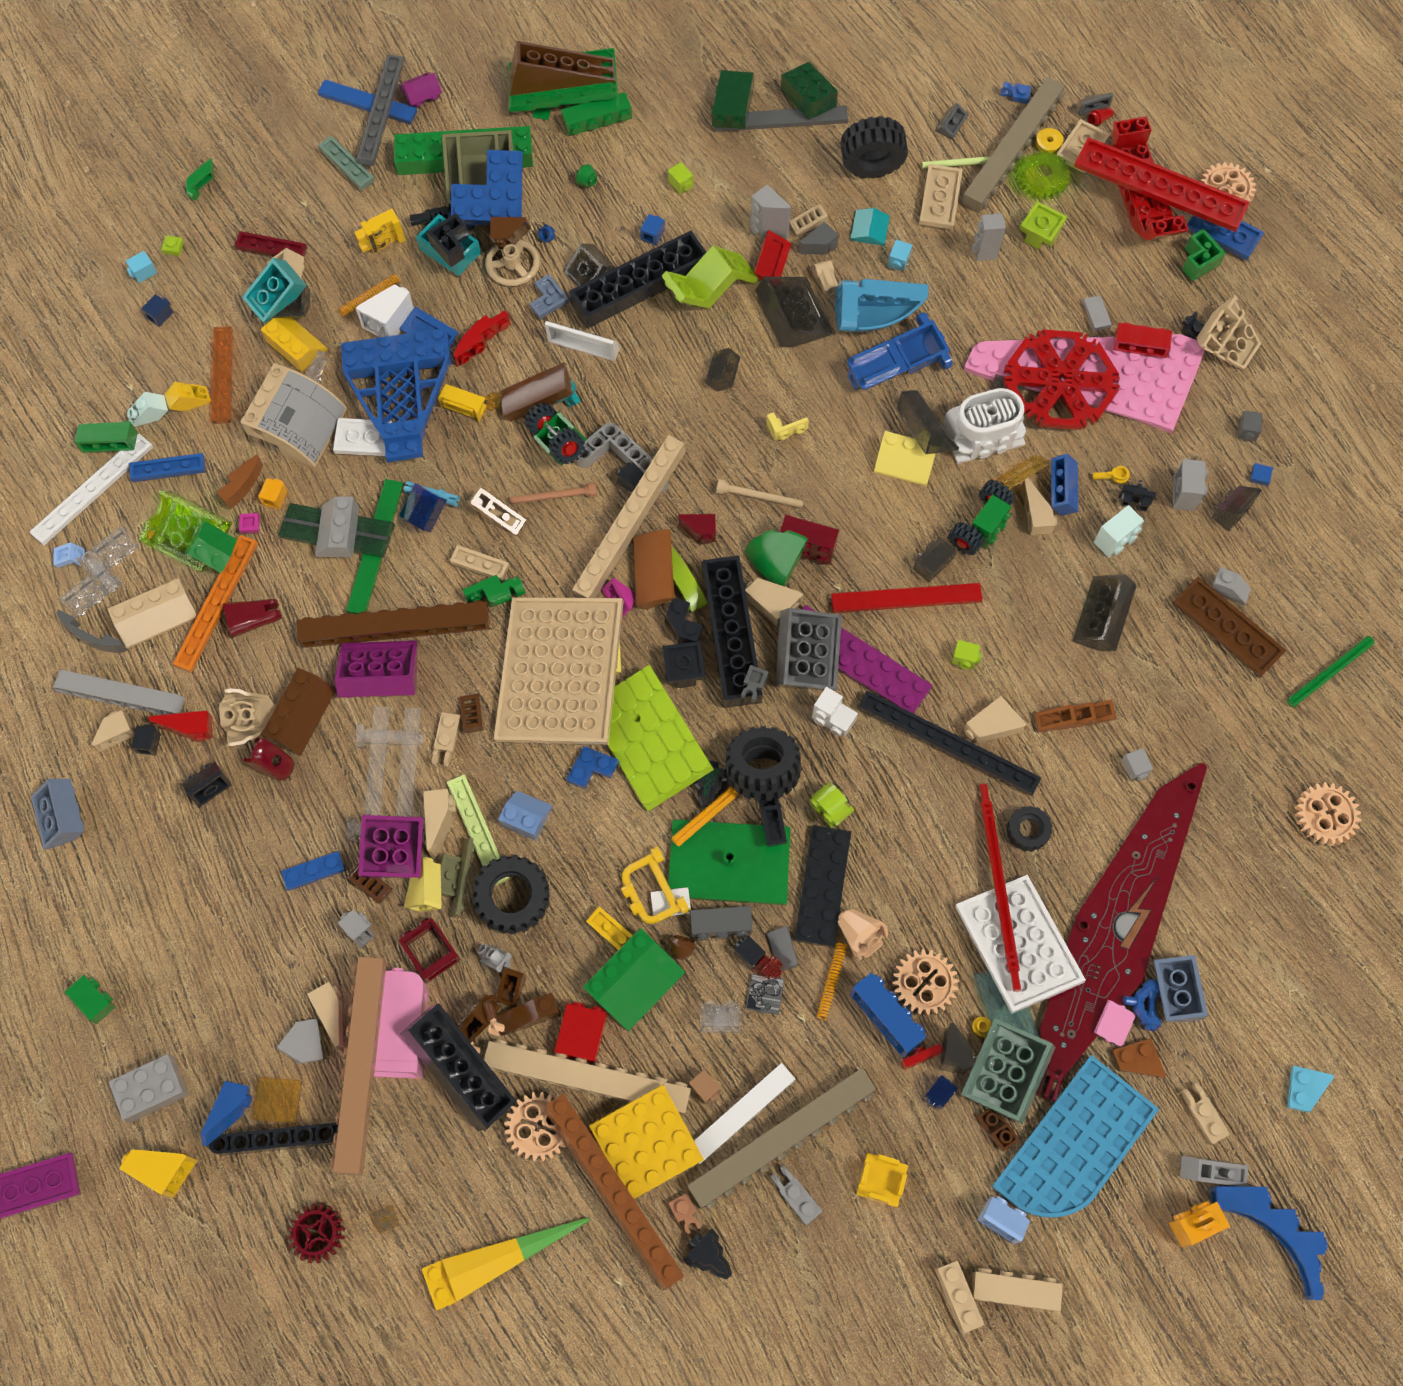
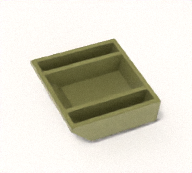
M511 130L442 134L448 207H451V184L487 185V150L514 151Z

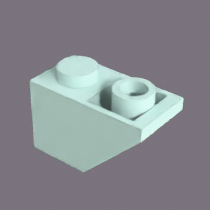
M144 392L128 409L127 417L129 422L136 427L160 420L168 411L165 396Z

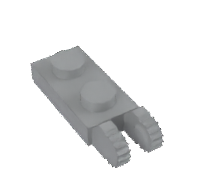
M782 1165L780 1167L781 1172L790 1182L783 1186L780 1179L774 1173L770 1178L803 1223L808 1225L823 1211L796 1177L794 1178L788 1169Z

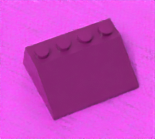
M417 640L341 643L335 675L338 698L415 695L417 684Z

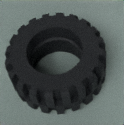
M872 116L865 120L863 118L859 122L851 124L850 128L848 127L841 137L843 165L848 172L857 177L875 178L891 174L904 164L908 156L904 127L890 117L878 116L873 118Z
M760 726V728L756 729L752 727L747 732L744 730L739 733V737L735 736L727 747L726 774L729 784L732 788H735L738 794H744V797L748 799L755 798V801H761V799L772 801V798L779 799L783 797L784 793L788 794L791 792L792 788L797 785L801 774V753L795 739L790 735L787 736V733L783 730L778 731L775 727L766 728V726ZM759 758H769L779 763L769 769H757L748 765L751 761Z
M512 854V857L503 855L500 856V859H492L487 866L484 865L480 869L481 872L479 875H476L475 884L472 887V899L477 914L489 928L503 934H516L521 931L523 933L528 931L530 927L536 926L538 921L544 917L549 905V884L546 875L535 862L532 863L529 861V858H520L518 855ZM509 876L519 877L529 886L530 899L526 907L521 911L506 913L495 906L492 892L496 883L502 878Z

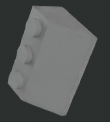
M768 185L751 196L750 229L761 239H765L768 230L784 239H788L791 206Z
M334 497L322 505L316 557H353L359 506L354 497Z

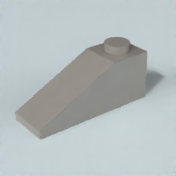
M1182 1156L1180 1177L1200 1182L1247 1187L1248 1165Z

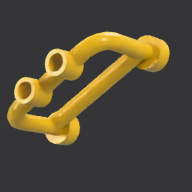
M658 846L650 849L651 854L628 865L622 872L624 886L621 890L625 898L630 897L632 904L629 906L634 916L638 914L642 921L647 924L658 923L680 911L683 914L690 911L683 896L675 899L658 863L664 861ZM647 864L650 865L670 905V908L654 916H649L646 913L629 878L632 872Z

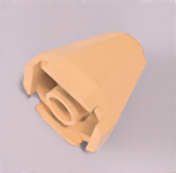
M854 909L844 910L839 915V927L854 956L859 960L862 959V956L868 958L876 952L884 943L881 940L882 937L885 936L887 938L889 934L887 926L882 921Z

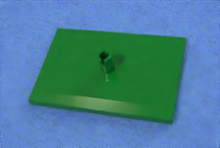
M673 820L672 837L690 821ZM707 822L680 846L675 845L671 838L668 885L671 890L688 888L689 898L692 900L787 906L791 827H784L787 844L767 847L763 825Z

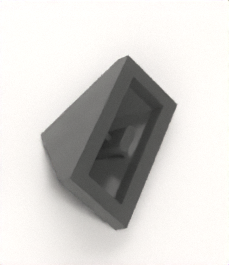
M1113 93L1086 96L1081 104L1079 116L1088 114L1092 110L1109 107L1114 96Z

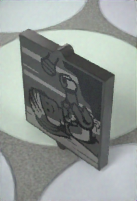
M752 974L746 1010L758 1011L761 1014L779 1015L785 980L773 978L770 975Z

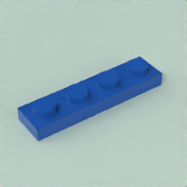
M203 453L129 463L130 479L132 482L206 472L205 456Z

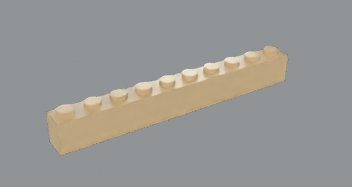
M670 435L667 436L572 589L576 597L596 598L685 454L686 449L683 442Z
M495 1039V1042L489 1041L484 1060L493 1071L624 1102H631L664 1083L680 1115H686L691 1088H687L688 1084L676 1082L674 1085L667 1083V1079L655 1077V1080L647 1078L646 1074L635 1072V1075L627 1074V1070L615 1067V1070L607 1069V1065L595 1063L593 1066L587 1064V1061L584 1059L575 1058L572 1061L568 1060L567 1056L555 1053V1056L547 1055L545 1050L535 1049V1051L526 1050V1046L515 1044L514 1047L508 1046L506 1041Z

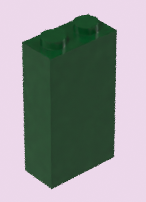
M720 71L711 114L712 127L746 129L754 90V72Z

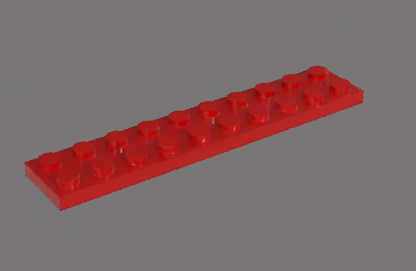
M1090 137L1087 138L1074 164L1075 168L1234 232L1237 231L1250 203L1247 200Z

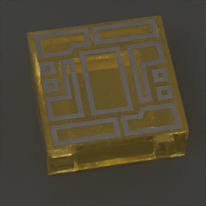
M393 1205L372 1213L379 1234L400 1226Z

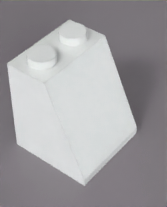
M395 284L356 307L362 328L378 337L398 335L401 331L399 328L414 309L410 292L406 288Z

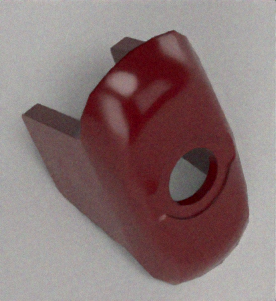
M256 737L254 741L257 744L252 751L251 759L244 758L242 761L255 771L279 781L289 778L294 770L295 763L293 758L268 739ZM275 755L280 757V762L277 766L272 764V759Z

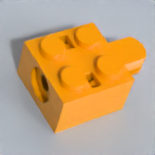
M1209 1200L1192 1206V1212L1187 1210L1174 1215V1220L1169 1222L1181 1247L1194 1245L1230 1227L1218 1202L1210 1204Z

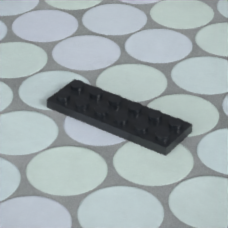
M812 825L794 938L795 942L834 948L852 831Z

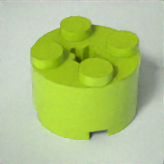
M829 781L811 796V806L818 814L820 812L823 813L825 822L831 828L833 826L837 827L854 812L852 805L848 807L845 804L848 801L835 785L831 786Z

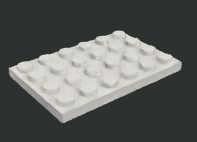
M1028 875L1005 884L1020 966V992H1013L1011 975L1007 970L995 888L960 902L955 906L1011 1014L1086 981Z

